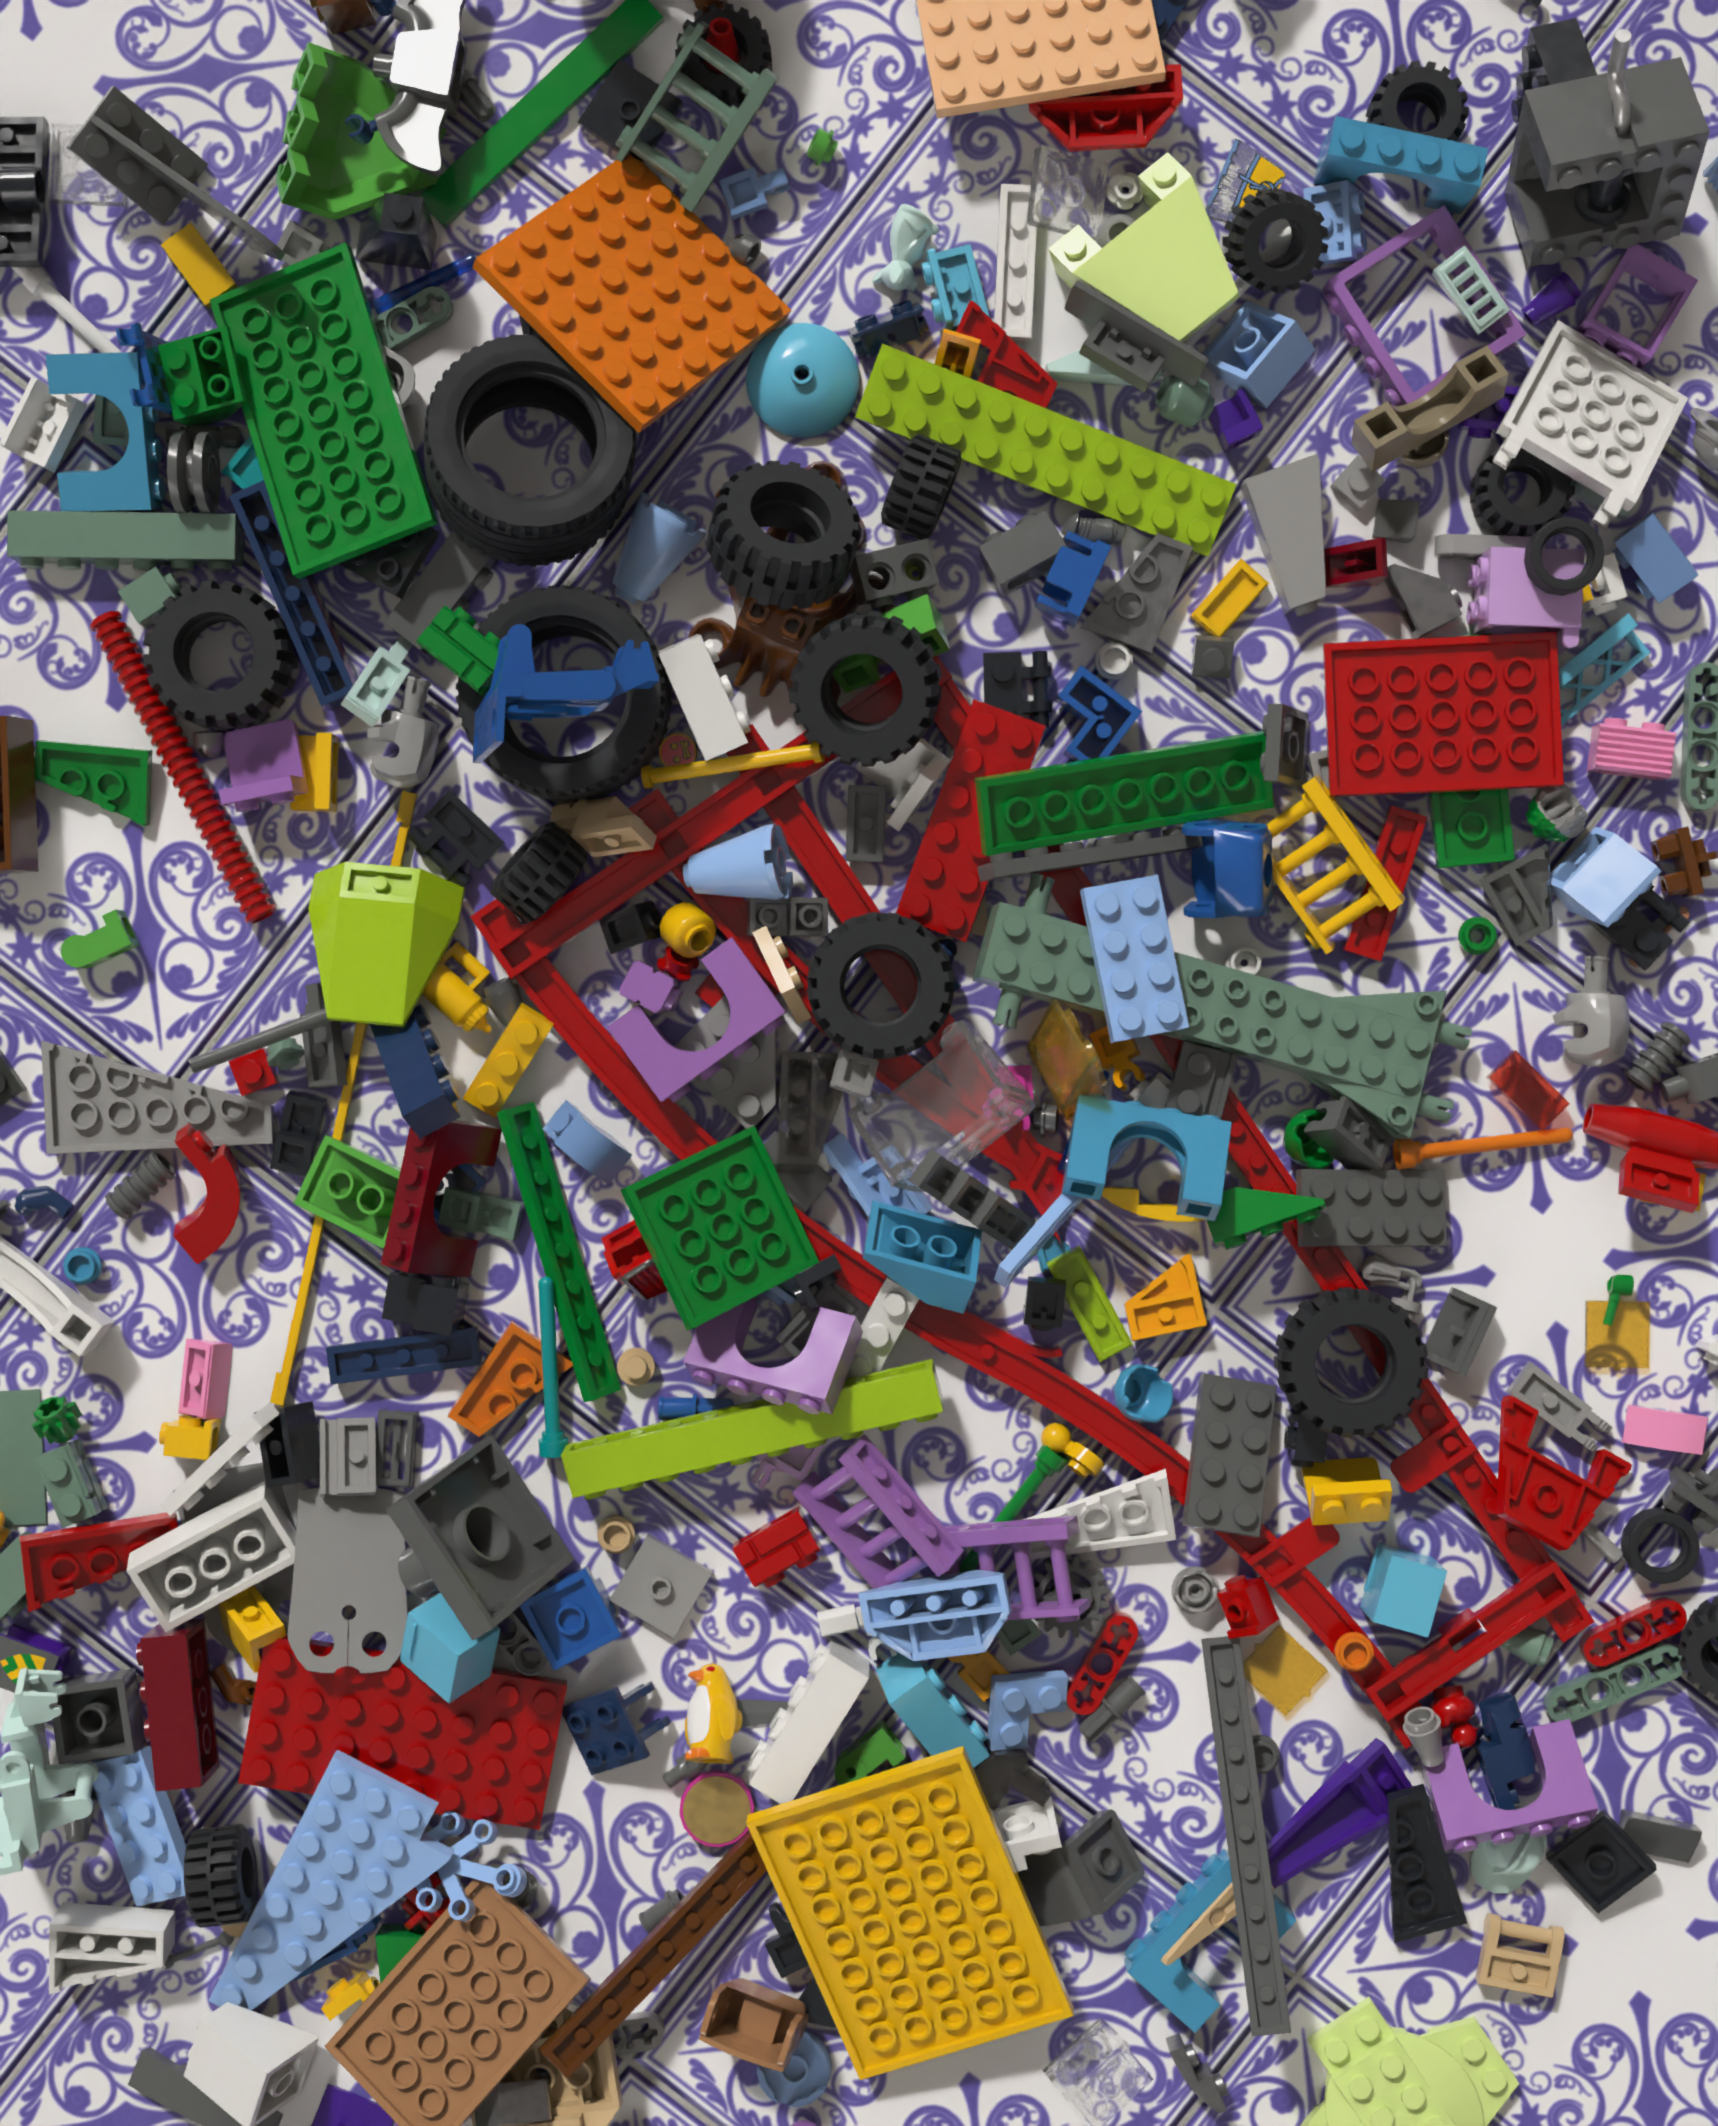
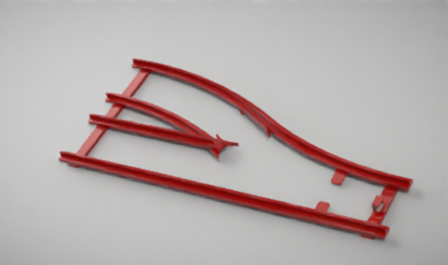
M937 655L933 659L935 664H940L942 676L939 681L943 689L942 699L938 704L939 710L933 722L952 750L955 751L971 706ZM891 672L841 706L840 709L849 717L863 723H880L885 721L896 712L902 698V686L896 672ZM753 724L749 725L751 732L745 734L748 743L730 750L726 754L730 757L770 751V749ZM803 732L780 749L809 745L810 743L803 736L805 733ZM833 753L829 758L824 755V762L815 763L813 759L738 771L741 776L679 818L657 788L628 808L633 814L642 819L644 824L657 836L653 849L628 852L559 899L545 914L528 924H522L519 918L497 899L470 916L510 979H516L543 1015L554 1023L553 1027L591 1071L680 1160L718 1143V1141L677 1102L672 1103L670 1098L660 1102L617 1040L586 1006L547 956L672 871L728 939L731 937L735 939L753 966L779 991L755 937L747 936V902L743 897L695 893L692 887H687L685 884L683 866L688 864V859L691 855L703 851L708 845L764 808L772 822L776 823V826H781L788 845L824 898H828V904L842 924L852 917L862 916L866 913H881L795 787L839 757ZM1064 843L1046 846L1048 847V853L1060 852V845H1064ZM1077 867L1037 873L1044 875L1043 879L1050 877L1055 880L1051 895L1068 920L1087 926L1080 890L1093 887L1083 870ZM784 943L789 957L783 960L788 969L793 966L795 967L804 985L798 991L811 1016L808 1020L825 1034L818 1022H816L808 1000L807 977L809 967ZM873 950L863 954L903 1014H905L912 1006L917 993L916 975L909 962L901 955L889 950ZM948 1013L943 1026L925 1046L953 1087L908 1054L896 1058L876 1059L879 1060L875 1075L877 1079L952 1134L1011 1170L1016 1179H1011L1008 1182L1009 1186L1013 1189L1025 1191L1041 1216L1062 1194L1067 1157L1039 1144L1030 1130H1022V1120L1018 1116H1013L1009 1119V1131H1002L1000 1119L1006 1111L1005 1105H994L993 1077L950 1013ZM1161 1034L1148 1036L1174 1074L1183 1040ZM1229 1087L1221 1120L1232 1122L1228 1148L1229 1156L1252 1189L1296 1195L1295 1181L1231 1087ZM793 1205L819 1262L835 1254L839 1261L842 1272L836 1274L839 1280L835 1283L871 1307L887 1275L863 1259L861 1253ZM1297 1219L1283 1223L1284 1230L1281 1232L1321 1291L1338 1290V1287L1368 1290L1340 1247H1298ZM1055 1232L1054 1235L1062 1245L1057 1232ZM920 1299L918 1300L904 1326L905 1329L1050 1409L1112 1450L1144 1475L1166 1469L1169 1493L1184 1506L1190 1461L1141 1423L1125 1417L1111 1402L1039 1358L1063 1356L1059 1345L1052 1347L1038 1346L967 1309L962 1314L926 1304ZM1346 1326L1381 1377L1385 1367V1351L1380 1340L1366 1328ZM1429 1378L1422 1379L1420 1388L1424 1392L1420 1401L1416 1398L1410 1405L1413 1411L1407 1416L1423 1440L1395 1458L1390 1464V1470L1401 1487L1409 1493L1416 1492L1446 1472L1519 1579V1583L1505 1590L1475 1613L1469 1608L1465 1609L1437 1628L1441 1636L1406 1657L1395 1667H1392L1356 1621L1306 1567L1339 1543L1340 1535L1333 1524L1312 1526L1311 1517H1308L1279 1538L1262 1523L1260 1537L1257 1538L1214 1531L1278 1592L1329 1648L1334 1656L1337 1640L1346 1633L1358 1632L1369 1639L1374 1651L1371 1663L1361 1671L1347 1670V1672L1382 1714L1405 1749L1412 1746V1743L1403 1730L1404 1717L1410 1710L1422 1707L1419 1702L1420 1699L1544 1616L1563 1643L1595 1622L1576 1595L1577 1592L1558 1564L1550 1557L1539 1539L1497 1516L1498 1479ZM1481 1623L1486 1631L1454 1652L1452 1647L1482 1627Z

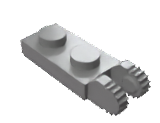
M1529 1361L1506 1390L1510 1395L1537 1409L1539 1417L1566 1437H1572L1592 1453H1594L1598 1445L1589 1436L1583 1435L1577 1430L1586 1418L1592 1423V1426L1606 1434L1613 1428L1591 1411L1592 1407Z

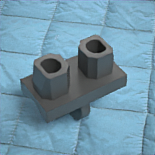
M1675 1465L1669 1472L1670 1485L1662 1496L1663 1504L1676 1514H1680L1691 1502L1698 1507L1697 1511L1691 1516L1692 1523L1706 1534H1710L1718 1527V1468H1715L1709 1474L1698 1469L1693 1477Z

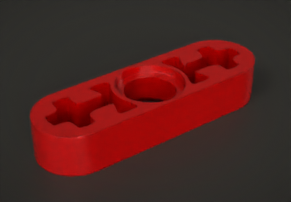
M1657 1598L1585 1632L1580 1639V1652L1586 1660L1595 1666L1604 1667L1680 1632L1687 1621L1686 1611L1682 1605L1672 1598ZM1665 1607L1676 1612L1671 1615L1672 1622L1670 1624L1665 1623L1663 1620L1653 1623L1652 1626L1656 1629L1653 1633L1650 1624L1644 1619L1646 1615L1652 1621L1664 1616L1662 1609ZM1630 1622H1639L1643 1629L1641 1637L1634 1642L1626 1641L1623 1636L1624 1627ZM1612 1631L1617 1641L1622 1645L1620 1648L1613 1642L1605 1645L1602 1648L1604 1654L1598 1656L1595 1652H1590V1650L1595 1648L1593 1641L1599 1639L1602 1643L1614 1640L1610 1635Z
M1125 1612L1110 1614L1094 1638L1067 1687V1703L1073 1712L1080 1715H1088L1099 1707L1101 1700H1103L1138 1638V1628L1134 1619ZM1123 1622H1126V1628L1130 1634L1127 1637L1121 1635L1115 1643L1116 1649L1121 1650L1119 1654L1111 1647L1101 1644L1103 1640L1111 1644L1115 1636L1111 1627L1114 1624L1120 1626ZM1105 1653L1112 1658L1113 1663L1109 1671L1097 1673L1092 1669L1091 1661L1097 1654ZM1085 1672L1093 1680L1103 1682L1100 1687L1095 1682L1091 1685L1089 1694L1092 1700L1090 1702L1084 1700L1081 1704H1077V1697L1074 1692L1076 1690L1082 1692L1087 1686L1088 1679L1082 1677Z

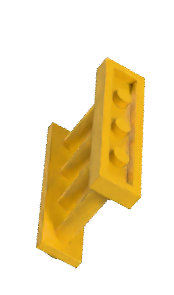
M1317 774L1302 785L1305 793L1301 795L1303 799L1266 825H1268L1272 838H1274L1311 811L1314 814L1320 811L1327 821V824L1323 826L1325 829L1323 832L1281 861L1277 862L1272 855L1273 880L1308 928L1304 931L1308 941L1316 950L1322 948L1327 955L1336 946L1331 939L1332 935L1377 905L1379 907L1386 905L1391 912L1404 902L1405 897L1335 797H1329L1328 787ZM1341 842L1350 854L1346 857V862L1299 893L1287 874L1332 843L1337 845ZM1354 874L1357 876L1364 874L1372 885L1368 888L1369 893L1321 924L1309 905Z

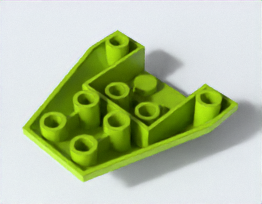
M343 862L315 873L308 909L327 1019L404 1027L459 927L465 893L464 887L423 869Z

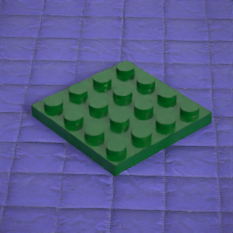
M755 1125L620 1190L686 1330H691L819 1262Z

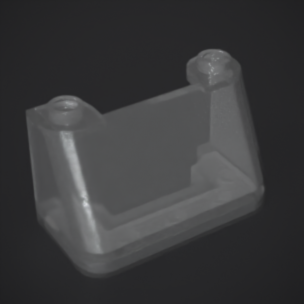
M961 1020L947 1026L942 1032L943 1037L940 1040V1046L944 1051L893 1092L888 1094L871 1091L868 1098L860 1097L856 1102L857 1105L847 1112L892 1187L917 1193L925 1192L909 1181V1178L930 1149H933L961 1168L1026 1117L1035 1107V1102L1025 1087L970 1022Z

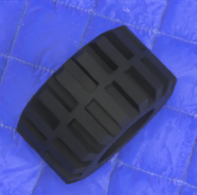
M725 3L724 9L717 10V4L708 5L709 12L704 14L699 9L694 13V22L687 19L682 25L683 31H685L689 24L695 28L702 21L709 25L715 18H727L732 23L738 48L747 55L741 67L751 74L755 71L760 75L766 68L773 71L771 44H769L768 33L766 29H762L761 21L756 16L751 19L749 18V10L741 7L736 12L734 11L733 4ZM709 27L702 37L704 40L707 39ZM678 33L676 43H678L680 37L682 36L681 33ZM678 45V49H675L676 58L682 50V48ZM693 52L681 72L730 108L732 105L739 108L747 96L742 92L743 87L726 75L715 74L706 69L702 64V57Z
M1420 60L1411 61L1408 69L1402 64L1395 68L1393 74L1388 73L1383 78L1371 99L1365 117H1368L1367 123L1457 141L1466 126L1464 122L1469 115V107H1464L1468 100L1466 91H1458L1462 84L1458 77L1451 80L1448 77L1451 70L1445 66L1442 71L1435 69V62L1428 61L1425 67H1421ZM1410 100L1425 104L1434 114L1436 128L1428 132H1415L1408 129L1398 117L1397 105Z
M1273 188V191L1267 189L1258 190V196L1255 197L1249 194L1243 198L1245 205L1242 208L1237 205L1231 211L1236 215L1233 222L1226 221L1224 228L1230 232L1229 236L1222 237V245L1228 248V252L1224 253L1225 259L1233 265L1231 270L1235 275L1261 291L1269 293L1271 290L1281 294L1285 293L1286 288L1292 291L1301 288L1299 281L1309 282L1314 277L1311 274L1312 269L1315 267L1320 270L1324 263L1319 260V256L1321 253L1327 254L1328 245L1322 242V238L1329 236L1327 227L1321 225V222L1325 219L1321 212L1314 210L1316 207L1314 204L1299 195L1278 188ZM1279 219H1286L1292 234L1287 251L1275 261L1263 262L1259 254V240L1262 232L1270 223Z
M919 433L914 436L906 447L888 490L881 512L882 524L920 540L929 538L936 528L956 480L962 461L961 451Z
M1522 448L1516 457L1512 458L1506 470L1492 462L1499 450L1496 449L1476 470L1478 472L1477 475L1472 478L1471 487H1474V491L1470 494V503L1476 502L1477 506L1472 510L1475 518L1482 516L1484 522L1481 526L1485 530H1488L1490 527L1495 530L1493 535L1533 536L1534 533L1550 521L1563 518V514L1570 509L1572 504L1569 499L1575 495V486H1570V481L1573 478ZM1521 471L1535 479L1540 489V502L1536 509L1523 510L1509 502L1503 488L1504 477L1508 472Z
M549 822L538 828L509 859L495 878L490 894L524 923L533 922L545 914L574 882L586 863L588 852L555 822Z
M1715 1596L1712 1603L1708 1600L1702 1602L1698 1610L1694 1609L1680 1638L1678 1655L1682 1656L1679 1662L1681 1669L1689 1670L1686 1677L1691 1684L1698 1682L1700 1684V1692L1706 1695L1710 1691L1715 1694L1714 1699L1718 1700V1653L1710 1641L1711 1638L1718 1636V1596Z
M243 1824L196 1829L190 1835L184 1856V1889L189 1912L195 1924L200 1928L248 1922L253 1914L258 1890L257 1860L253 1841Z

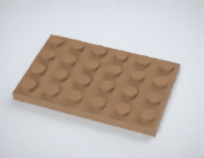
M473 1879L464 1889L467 1898L471 1899L475 1905L473 1917L466 1922L455 1920L449 1915L447 1908L324 2046L399 2126H462L591 1981V1978L512 1897L499 1894L491 1883ZM464 1902L458 1907L459 1915L465 1912L466 1905Z

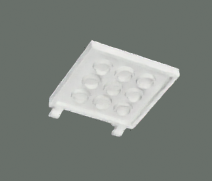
M1558 320L1549 332L1496 431L1497 434L1506 439L1492 462L1506 470L1512 458L1516 457L1521 448L1605 498L1594 515L1592 522L1606 529L1611 519L1616 518L1621 508L1629 512L1636 504L1688 398Z

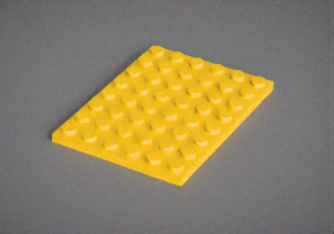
M964 1746L770 1807L747 1816L746 1824L860 2080L1074 2016V2006Z

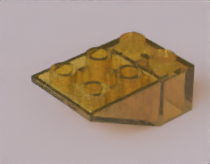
M1056 999L1051 1002L1026 1048L1066 1120L1073 1118L1079 1094L1085 1096L1098 1094L1106 1097L1103 1086L1108 1084L1102 1073L1104 1070L1098 1061L1100 1060L1089 1039L1085 1040L1074 1013L1070 1008L1063 1011Z

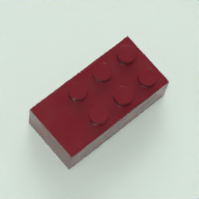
M205 1618L190 1619L168 1632H165L159 1623L140 1638V1643L137 1644L136 1649L138 1665L143 1666L144 1680L140 1686V1696L142 1703L147 1704L148 1718L144 1723V1735L146 1741L151 1742L155 1790L166 1791L202 1787L220 1767L211 1675L209 1674L210 1664Z

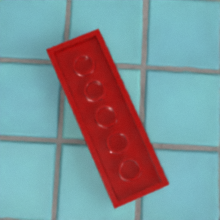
M973 699L896 914L909 919L912 918L921 923L923 927L963 942L968 941L989 881L980 882L977 867L990 863V857L982 854L975 778L1031 769L1046 730V725Z

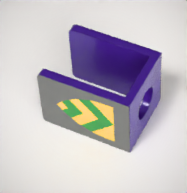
M13 1624L9 1627L7 1635L0 1633V1688L15 1693L19 1671L23 1668L56 1670L64 1674L73 1645Z

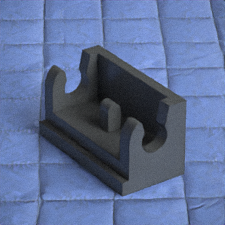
M1342 1096L1340 1100L1322 1102L1315 1107L1319 1113L1324 1114L1327 1112V1114L1320 1121L1308 1122L1304 1129L1305 1134L1348 1170L1382 1169L1393 1138L1387 1130L1347 1096Z
M833 1284L823 1290H818L814 1295L819 1310L822 1307L853 1315L858 1310ZM809 1305L801 1308L775 1337L795 1358L806 1346L819 1310L812 1312Z
M1451 1286L1425 1343L1428 1351V1356L1425 1358L1466 1377L1497 1307Z

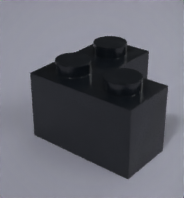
M394 1271L389 1274L382 1319L413 1324V1329L452 1335L463 1326L470 1283L460 1282L461 1277L432 1275L431 1277L423 1274Z

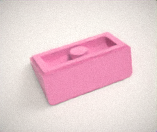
M186 1339L179 1414L201 1419L225 1417L232 1344Z

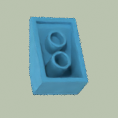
M872 1201L862 1258L926 1304L964 1314L977 1280L982 1230Z

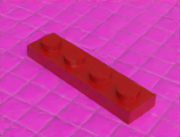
M1391 805L1388 808L1374 854L1403 894L1428 817ZM1367 878L1365 879L1359 899L1369 893L1368 888L1372 886ZM1377 905L1354 920L1350 925L1343 951L1381 962L1398 907L1390 912L1386 905L1382 907Z

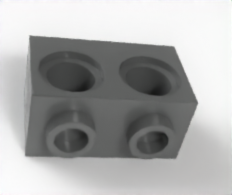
M928 538L856 555L850 569L859 607L870 604L872 610L891 606L894 604L893 598L905 595L908 601L926 594L930 596L929 590L939 584ZM906 563H912L918 567L920 571L919 581H912L906 576L904 570ZM869 572H877L883 577L884 587L882 590L874 589L869 584Z

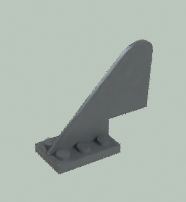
M115 86L110 87L66 147L162 225L165 224L182 199L188 198L250 249L280 261L285 256V253L256 228L195 186L194 183L208 163Z

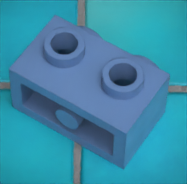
M1650 511L1613 538L1617 548L1612 553H1615L1616 559L1624 569L1630 566L1633 567L1640 577L1634 582L1647 600L1654 596L1660 604L1699 576L1694 566L1653 511Z

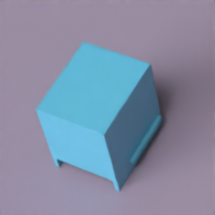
M1378 1542L1364 1586L1360 1608L1372 1622L1428 1638L1447 1570L1433 1557Z
M439 1593L408 1612L400 1661L446 1702L451 1703L491 1676L500 1628L496 1626L487 1633L472 1640L442 1594Z

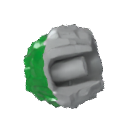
M1565 783L1562 787L1537 789L1536 795L1529 802L1526 817L1536 838L1546 841L1566 842L1584 830L1585 820L1589 816L1574 794H1571L1572 791Z

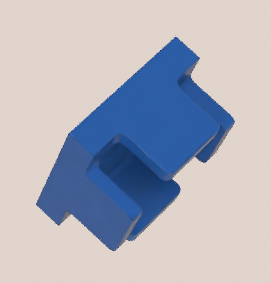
M1068 531L1064 538L1067 547H1060L1042 589L1043 594L1066 605L1039 594L1035 607L1062 619V623L1075 628L1111 546L1099 540L1096 543Z
M588 1566L577 1572L573 1569L549 1581L520 1605L554 1671L621 1637L623 1633L614 1616L617 1611L613 1602L609 1601L610 1596L601 1578L594 1579Z

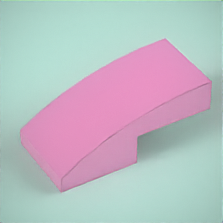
M1629 1404L1627 1406L1622 1443L1703 1455L1708 1417Z

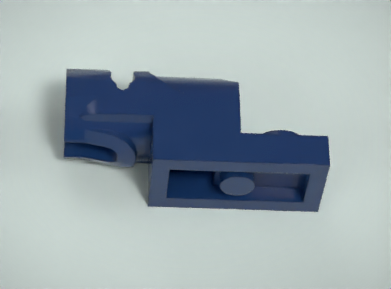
M1510 1692L1490 1696L1479 1702L1478 1706L1481 1712L1485 1738L1476 1740L1473 1747L1493 1807L1503 1810H1516L1515 1806L1520 1805V1801L1511 1781L1526 1777L1535 1772V1754L1526 1726L1517 1720L1520 1718L1521 1712L1516 1697Z

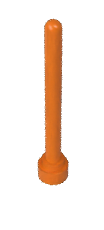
M1565 1127L1421 1144L1419 1141H1413L1412 1138L1396 1139L1393 1142L1392 1148L1393 1159L1398 1170L1415 1168L1416 1164L1422 1163L1423 1159L1566 1143L1572 1140L1573 1132Z

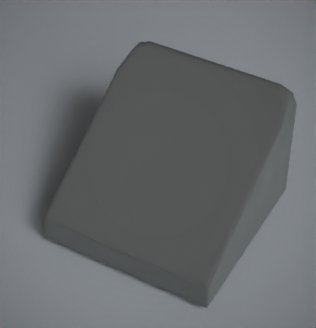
M1379 499L1372 538L1382 537L1390 541L1410 543L1415 538L1420 502Z

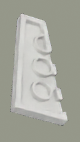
M1166 1469L1026 1518L1038 1519L1077 1515L1079 1531L1068 1539V1543L1065 1544L1066 1555L1176 1540ZM1045 1541L1032 1542V1546L1028 1547L1030 1560L1051 1557L1050 1547L1045 1546Z

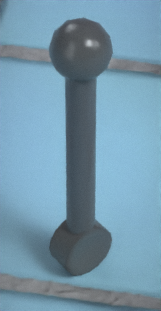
M223 1930L217 1938L177 1954H169L162 1968L169 1969L174 1965V1962L220 1944L229 1946L235 1937L230 1936Z

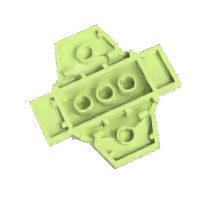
M1367 1997L1307 2038L1309 2044L1328 2071L1324 2082L1326 2088L1323 2102L1320 2106L1315 2105L1300 2126H1487L1519 2085V2082L1474 2016L1429 2028L1428 2033L1417 2035L1407 2032L1405 2028L1390 2027L1372 1999Z

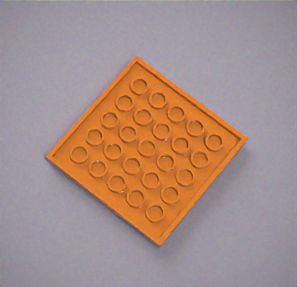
M630 154L623 162L619 160L614 161L476 257L472 268L640 433L784 322L792 310L748 266L745 267L738 263L731 256L729 247L693 212L680 205L679 202L681 200L643 162L635 159Z

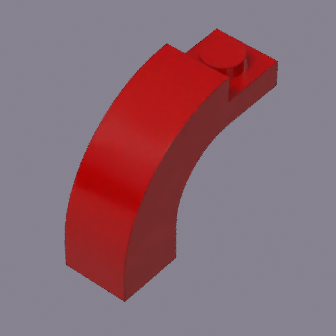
M189 1123L177 1131L175 1144L201 1174L206 1185L207 1195L196 1210L175 1224L173 1237L193 1261L199 1264L225 1242L235 1225L240 1206L241 1177L237 1162L226 1143L213 1152L211 1149L214 1146L205 1132L201 1129L196 1132Z

